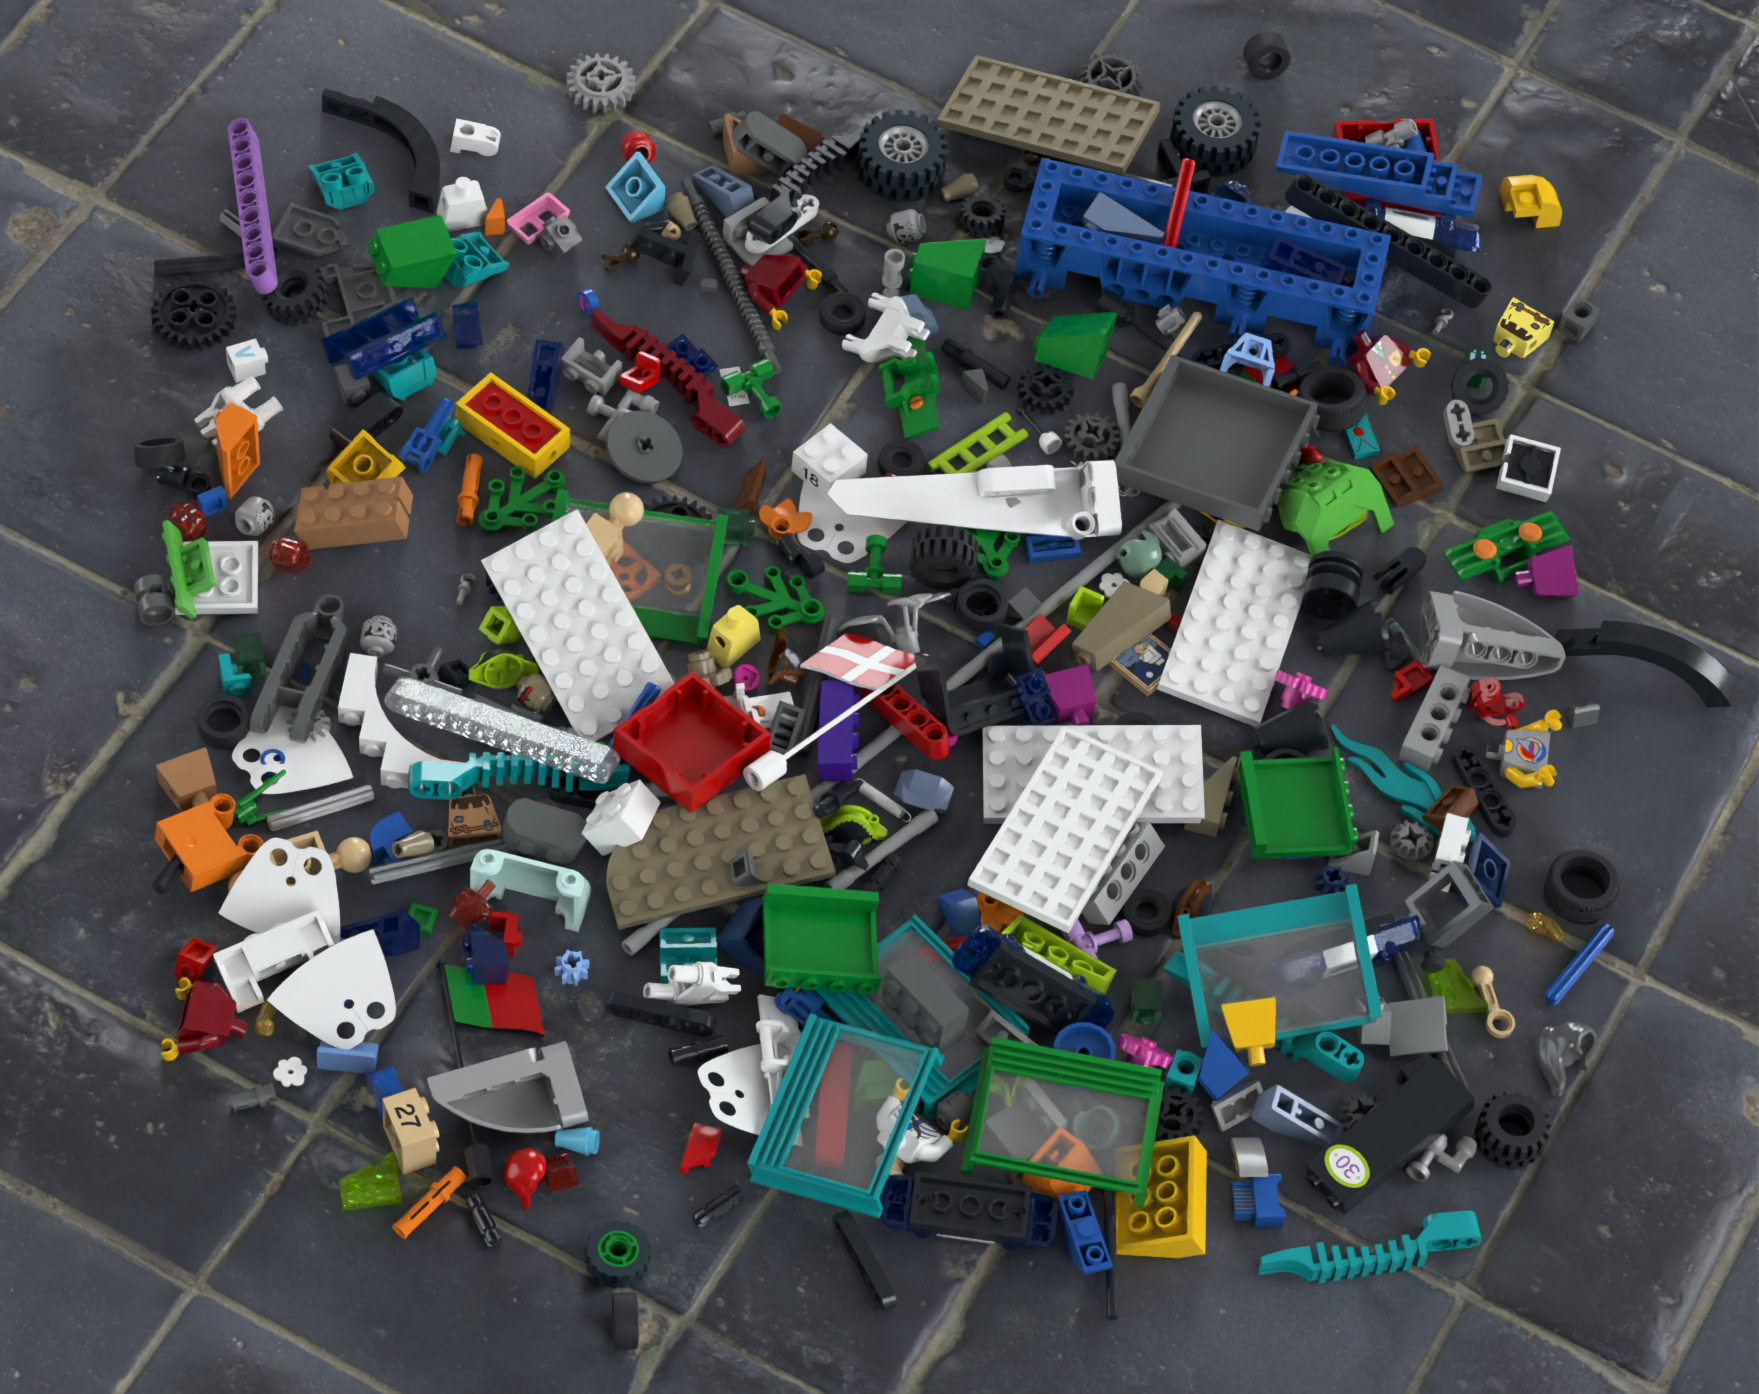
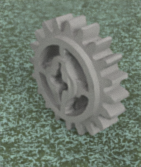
M598 53L592 59L590 56L585 55V62L577 59V66L571 65L570 72L567 73L566 90L569 91V98H575L576 105L583 103L584 110L589 108V106L593 107V113H596L598 109H602L603 113H606L607 108L616 111L617 104L625 107V100L631 101L632 94L635 93L633 69L627 68L626 61L619 64V57L617 56L613 60L609 59V54L607 53L604 58L600 57Z

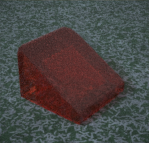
M569 1153L546 1159V1172L544 1175L551 1192L578 1185L576 1167Z

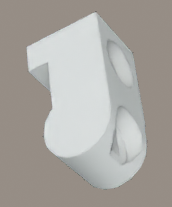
M456 119L450 152L460 153L461 149L478 152L484 156H493L498 151L501 134L494 127Z

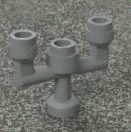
M628 389L616 410L604 404L603 397L595 394L589 402L587 413L592 416L600 413L611 418L597 436V439L606 442L610 426L619 416L631 412L628 409L631 404L639 407L640 411L655 414L659 401L650 395L643 396Z
M1443 1134L1422 1151L1423 1153L1418 1161L1409 1163L1406 1172L1412 1179L1418 1182H1425L1430 1175L1427 1167L1434 1158L1437 1162L1459 1173L1466 1160L1472 1158L1475 1154L1477 1143L1471 1137L1463 1136L1456 1144V1152L1452 1157L1444 1152L1447 1147V1137Z

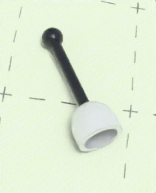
M1019 405L1016 408V413L1022 415L1041 436L1039 438L1041 449L1048 455L1055 453L1062 445L1061 438L1052 431L1045 433L1027 414L1025 406Z

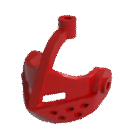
M1495 678L1483 679L1473 683L1467 709L1474 711L1492 726H1507L1508 730L1518 728L1515 715H1509L1505 719H1494L1493 717L1506 716L1522 710L1525 705L1524 696L1518 692L1500 694L1501 684Z

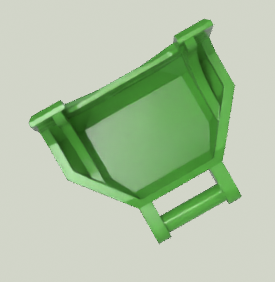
M1332 460L1312 465L1300 464L1294 469L1288 484L1282 485V494L1278 504L1273 503L1278 505L1284 529L1298 532L1306 540L1311 557L1323 551H1330L1328 547L1329 539L1368 510L1371 513L1379 535L1394 526L1382 487L1370 470Z

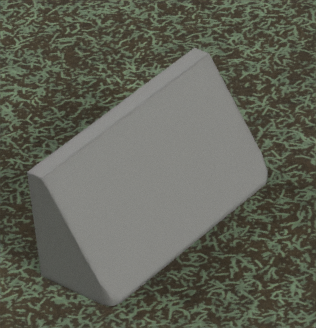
M993 1010L989 1012L975 1031L977 1035L989 1044L992 1037L1037 1045Z

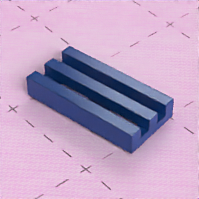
M1051 535L1024 537V545L1026 546L1029 563L1081 557L1082 551L1079 540ZM1073 541V542L1059 543V544H1058V542ZM1047 543H1048V545L1034 546V547L1032 546V545H1039V544H1047Z

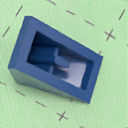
M965 889L937 896L938 903L954 938L983 930L976 896Z

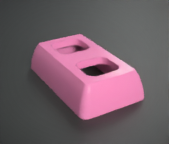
M545 193L507 219V224L512 232L526 244L530 245L539 239L538 234L544 229L542 224L545 222L538 216L549 211L556 219L563 215H566L568 218L570 210L551 193ZM526 224H530L538 231L528 237L520 229Z

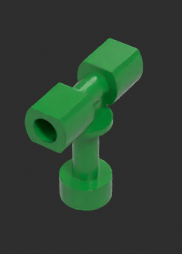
M765 358L751 364L749 371L742 374L739 371H734L721 377L720 386L727 396L741 390L748 394L753 393L761 403L759 410L766 419L775 417L782 410V405L777 398L769 397L761 387L763 381L773 377L774 368L768 359Z
M882 535L868 536L866 538L865 550L870 554V567H867L864 572L848 571L847 592L866 593V588L882 589V594L901 595L902 574L886 573L885 569L881 567V555L887 551V539Z

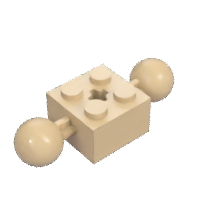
M623 492L612 499L609 507L611 516L609 521L594 512L586 523L608 565L612 561L616 563L624 552L621 531L623 527L637 524L643 516V503L633 493Z
M318 830L287 839L292 842L293 846L299 849L315 847L326 851ZM350 837L343 840L336 852L328 854L334 870L342 868L350 873H358L365 870L372 859V851L369 844L358 837ZM276 848L271 851L270 860L274 865L282 866L287 862L288 856L285 850ZM311 857L305 861L304 869L310 875H317L322 869V864L319 859ZM243 870L231 877L228 883V893ZM288 877L286 884L290 887L296 884L295 878Z

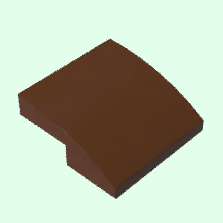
M1417 446L1396 457L1392 453L1370 466L1397 507L1416 502L1444 489L1443 483Z

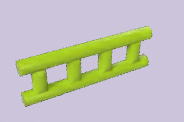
M1004 412L927 462L926 467L930 472L939 468L945 474L977 471L985 466L987 462L1026 439L1028 433L1024 428L1017 432L1010 428L1006 423L1011 421V417L1007 412ZM998 429L1007 439L995 445L987 436ZM977 442L987 450L978 458L968 450L969 447ZM957 455L967 463L966 466L958 471L948 463Z

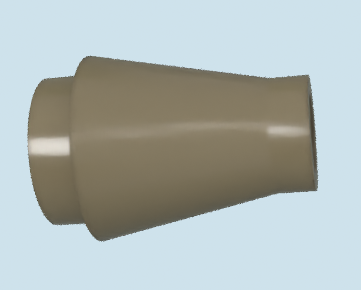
M964 173L940 189L945 202L968 198L980 191L973 173L968 175Z
M678 192L667 198L665 201L666 211L685 231L694 229L698 222L695 219L688 196Z
M421 830L415 831L392 844V853L396 858L420 857L430 854L434 849L432 836L428 832Z

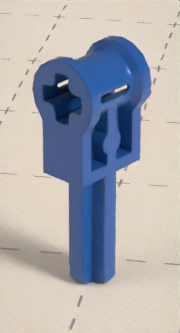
M442 398L424 429L415 428L410 439L400 452V462H407L417 467L420 473H425L429 469L434 456L443 443L438 438V435L455 407L452 401Z
M786 987L784 992H780L775 998L776 1007L782 1013L793 1017L804 1027L810 1013L817 1015L819 1018L836 1022L820 1009L825 1001L811 990L808 991L800 988L795 993L797 988ZM789 999L790 1002L788 1003V1005H785L786 1001ZM839 1039L836 1040V1042H847Z

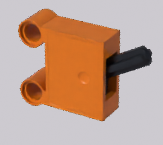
M216 794L209 802L157 822L154 839L169 860V863L152 884V888L156 890L157 894H166L179 876L190 892L230 877L244 870L254 854L264 844L259 836L248 834L241 837L238 845H235L226 832V829L231 827L235 811V801L230 795Z

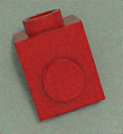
M642 351L636 354V366L620 375L619 385L636 393H641L659 382L660 359Z
M509 911L490 912V930L504 932L503 957L514 958L516 947H521L523 930H518L519 914H512Z

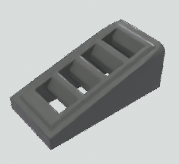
M779 701L769 728L771 733L770 751L784 755L794 748L805 713L804 709ZM783 713L789 715L791 717L796 718V720L794 722L792 720L786 719L784 717H781V714ZM778 724L789 727L792 731L778 727ZM775 735H778V736H781V737L786 738V739H789V740H788V742H786V741L781 740V739H778V738H776V737H774V736H775Z

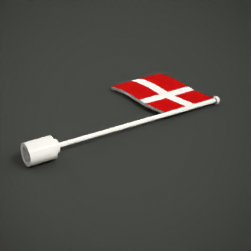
M845 633L800 664V668L822 672L848 684L874 690V692L784 755L775 751H768L748 765L743 771L748 785L756 791H761L783 776L787 771L786 759L915 670L914 654L895 650L866 637Z

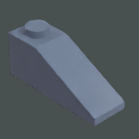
M715 165L692 174L693 180L727 218L755 202L751 185Z
M1099 192L1082 219L1084 228L1160 245L1164 237V232Z
M1279 1085L1257 1095L1251 1117L1252 1120L1275 1133L1325 1148L1342 1135L1345 1126Z

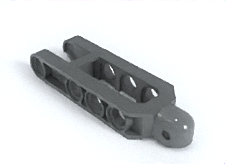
M330 594L322 596L317 601L313 612H305L294 617L250 719L251 732L265 735L270 728L279 705L297 709L292 733H289L290 741L302 744L307 742L317 714L321 710L348 647L345 635L347 629L342 622L344 605L340 597ZM313 638L329 641V644L324 646V655L320 664L315 667V676L310 686L307 685L305 692L287 688L307 641Z

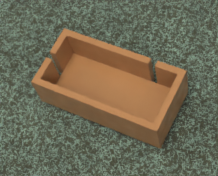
M402 476L329 485L328 489L325 486L302 488L294 532L306 550L407 539L409 526L407 515L411 513L413 494Z

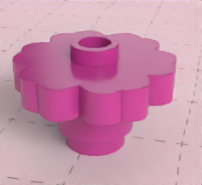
M1277 670L1274 680L1286 685L1281 699H1283L1281 706L1287 709L1311 696L1325 700L1328 693L1327 689L1311 683L1312 677L1297 672V675L1294 676Z
M1123 1033L1120 1034L1116 1045L1120 1046V1049L1128 1053L1125 1059L1126 1063L1151 1068L1154 1065L1169 1068L1174 1058L1167 1051L1157 1047L1156 1042L1145 1037L1140 1039Z

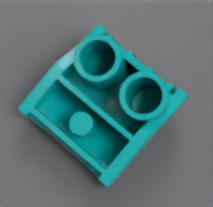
M357 153L314 166H308L309 173L319 187L325 203L336 209L342 210L363 204L375 191L373 181L367 172L365 164Z
M480 231L451 238L457 255L444 277L453 287H466L468 284L481 281L508 269L509 263L504 261L482 237L483 234Z

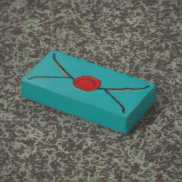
M1364 414L1362 420L1357 425L1343 431L1354 460L1378 456L1380 451L1367 416Z

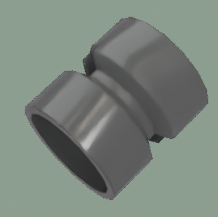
M158 574L146 575L138 579L134 584V591L141 622L146 625L157 626L173 619L175 611L169 580L165 576Z

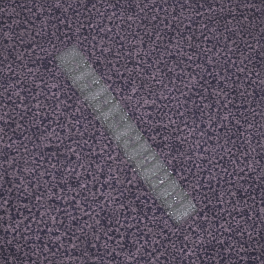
M408 677L398 678L384 698L386 706L395 713L597 783H606L621 761L618 752L608 746Z

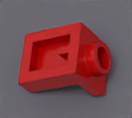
M193 937L177 955L174 976L179 979L186 977L190 980L191 984L196 980L202 982L204 970L214 960L213 954L218 952L219 947Z

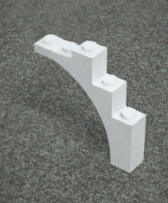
M350 653L338 705V720L350 726L362 725L359 737L360 754H366L370 757H383L381 785L395 789H408L410 768L419 761L462 763L433 757L404 739L385 716L377 697L375 688L378 673L377 657Z

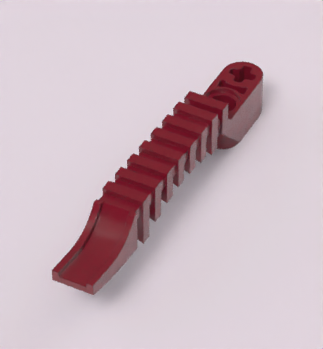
M597 308L592 311V327L619 353L622 354L627 349L625 360L628 362L632 361L640 351L660 359L661 371L659 376L665 378L671 373L669 384L674 386L679 382L677 392L682 395L686 391L684 402L690 404L693 401L697 404V411L691 416V421L699 432L723 448L729 447L745 432L744 422L713 399L714 384L710 381L705 384V375L702 373L697 374L696 368L692 365L688 367L686 360L683 358L678 359L677 353L673 350L669 352L667 350L668 346L664 343L660 345L658 338L654 335L650 337L649 331L645 328L641 330L636 324L623 325L616 323Z

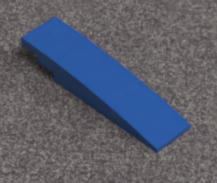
M1285 131L1275 169L1293 176L1305 174L1326 186L1358 195L1474 218L1482 183V175L1459 172L1458 164L1434 161V153Z

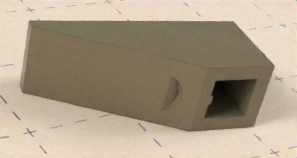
M1233 756L1203 783L1205 819H1201L1200 823H1185V830L1216 837L1218 828L1224 829L1228 813L1223 812L1224 806L1230 807L1234 792L1229 790L1230 784L1236 785L1238 770L1235 768L1237 757Z

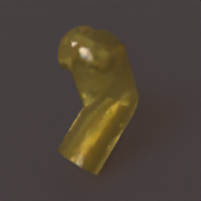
M1533 912L1530 914V917L1525 919V924L1530 930L1536 931L1539 927L1543 928L1554 943H1559L1566 937V934L1551 917L1539 912Z
M268 1001L263 1002L254 1023V1031L258 1035L264 1034L268 1036L274 1031V1024L271 1019L277 1008Z

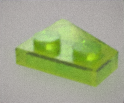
M1444 959L1446 965L1439 972H1427L1431 998L1445 997L1446 1013L1487 1012L1488 1002L1485 999L1481 1000L1474 990L1475 985L1469 977L1463 974L1461 966L1455 959Z
M395 1152L386 1154V1160L375 1166H372L370 1163L362 1167L359 1172L339 1180L343 1211L401 1203Z

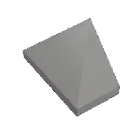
M1253 1080L1235 1084L1216 1101L1213 1100L1211 1109L1221 1132L1252 1116L1257 1095L1263 1092L1260 1081Z

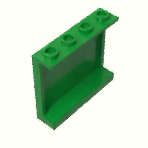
M1338 747L1333 748L1331 757L1253 760L1252 751L1240 752L1237 770L1253 859L1351 855L1353 845L1358 842V832L1356 827H1352L1353 805L1348 804L1349 783L1344 781L1343 778L1345 761L1344 758H1340Z
M767 883L762 898L765 986L802 988L808 991L815 989L830 990L835 993L846 991L858 992L863 995L877 994L882 981V975H878L876 909L879 903V892Z

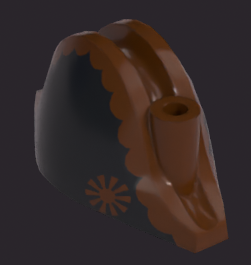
M781 627L776 634L767 668V684L772 685L781 681L794 686L797 680L808 670L800 668V664L808 660V656L784 627Z
M1195 880L1178 892L1171 904V936L1179 940L1181 939L1178 915L1189 914V919L1212 915V884L1204 880L1200 882Z

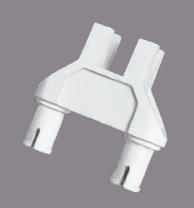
M873 293L871 295L873 298H869L868 306L871 309L883 312L882 316L868 338L863 340L848 334L845 337L848 340H843L842 348L859 354L863 361L870 363L885 361L896 356L903 359L916 356L917 351L911 348L912 344L907 341V338L911 336L925 341L930 331L923 328L924 322L910 317L906 304L901 297L894 296L888 298L878 293Z
M249 375L248 378L234 387H225L218 392L212 405L194 420L200 427L210 422L207 427L200 430L202 435L208 439L216 436L214 420L217 413L221 409L224 410L230 402L257 415L258 432L264 428L266 421L280 411H283V408L274 396L256 409L248 407L243 400L261 389L257 380L252 375ZM215 438L212 440V443L217 448V440Z
M696 962L693 966L672 965L668 969V979L670 982L668 984L647 983L644 986L643 995L645 998L667 1001L668 1003L680 1006L724 1003L729 1000V994H737L741 991V985H731L727 981V978L739 976V969L720 967L712 962Z

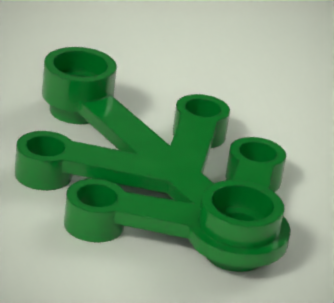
M521 466L512 467L509 473L511 487L508 504L499 509L500 497L505 492L504 482L499 479L490 481L489 508L482 511L479 515L480 527L489 534L498 533L503 527L521 528L529 532L536 530L538 527L536 515L553 518L554 510L550 511L547 508H554L556 501L547 500L544 504L530 502L546 492L557 494L558 489L564 490V474L559 470H551L545 475L543 482L520 495L522 483L525 481V469ZM514 474H521V476L516 477ZM513 513H525L522 518L509 517ZM527 521H533L534 523L528 524V523H526V522H527Z
M973 528L975 533L969 531V534L974 535L975 540L978 541V547L984 552V555L978 552L977 564L982 565L984 574L988 578L993 580L1001 579L1008 572L1009 563L1006 559L1011 550L1018 546L1020 534L1017 532H1005L1004 544L996 554L993 544L1001 531L989 530L987 533L985 529Z
M768 566L764 574L765 581L772 584L775 592L748 582V575L744 571L733 570L728 574L727 588L731 593L741 594L745 592L768 601L761 605H749L744 608L749 613H754V617L759 620V616L783 609L794 611L783 616H770L767 627L772 633H777L781 627L799 621L807 624H817L824 618L825 609L817 599L810 597L805 587V579L800 575H794L789 580V590L798 595L799 602L790 598L780 577L781 571L776 566ZM774 573L776 576L772 577L768 574ZM793 583H800L801 585L795 586ZM777 622L780 625L774 626L772 623Z

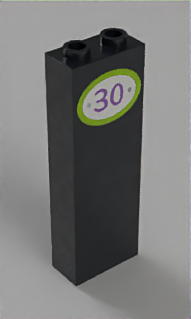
M1435 1058L1306 1163V1179L1316 1190L1320 1188L1326 1194L1325 1199L1333 1209L1337 1210L1339 1208L1345 1215L1474 1109V1097Z

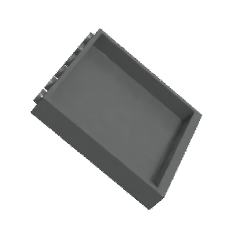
M1171 355L1114 461L1117 482L1259 531L1264 522H1269L1273 511L1272 505L1273 503L1278 504L1282 494L1281 487L1288 484L1292 473V466L1296 467L1301 457L1300 450L1301 448H1306L1311 435L1309 432L1311 429L1315 430L1320 419V415H1317L1318 403Z

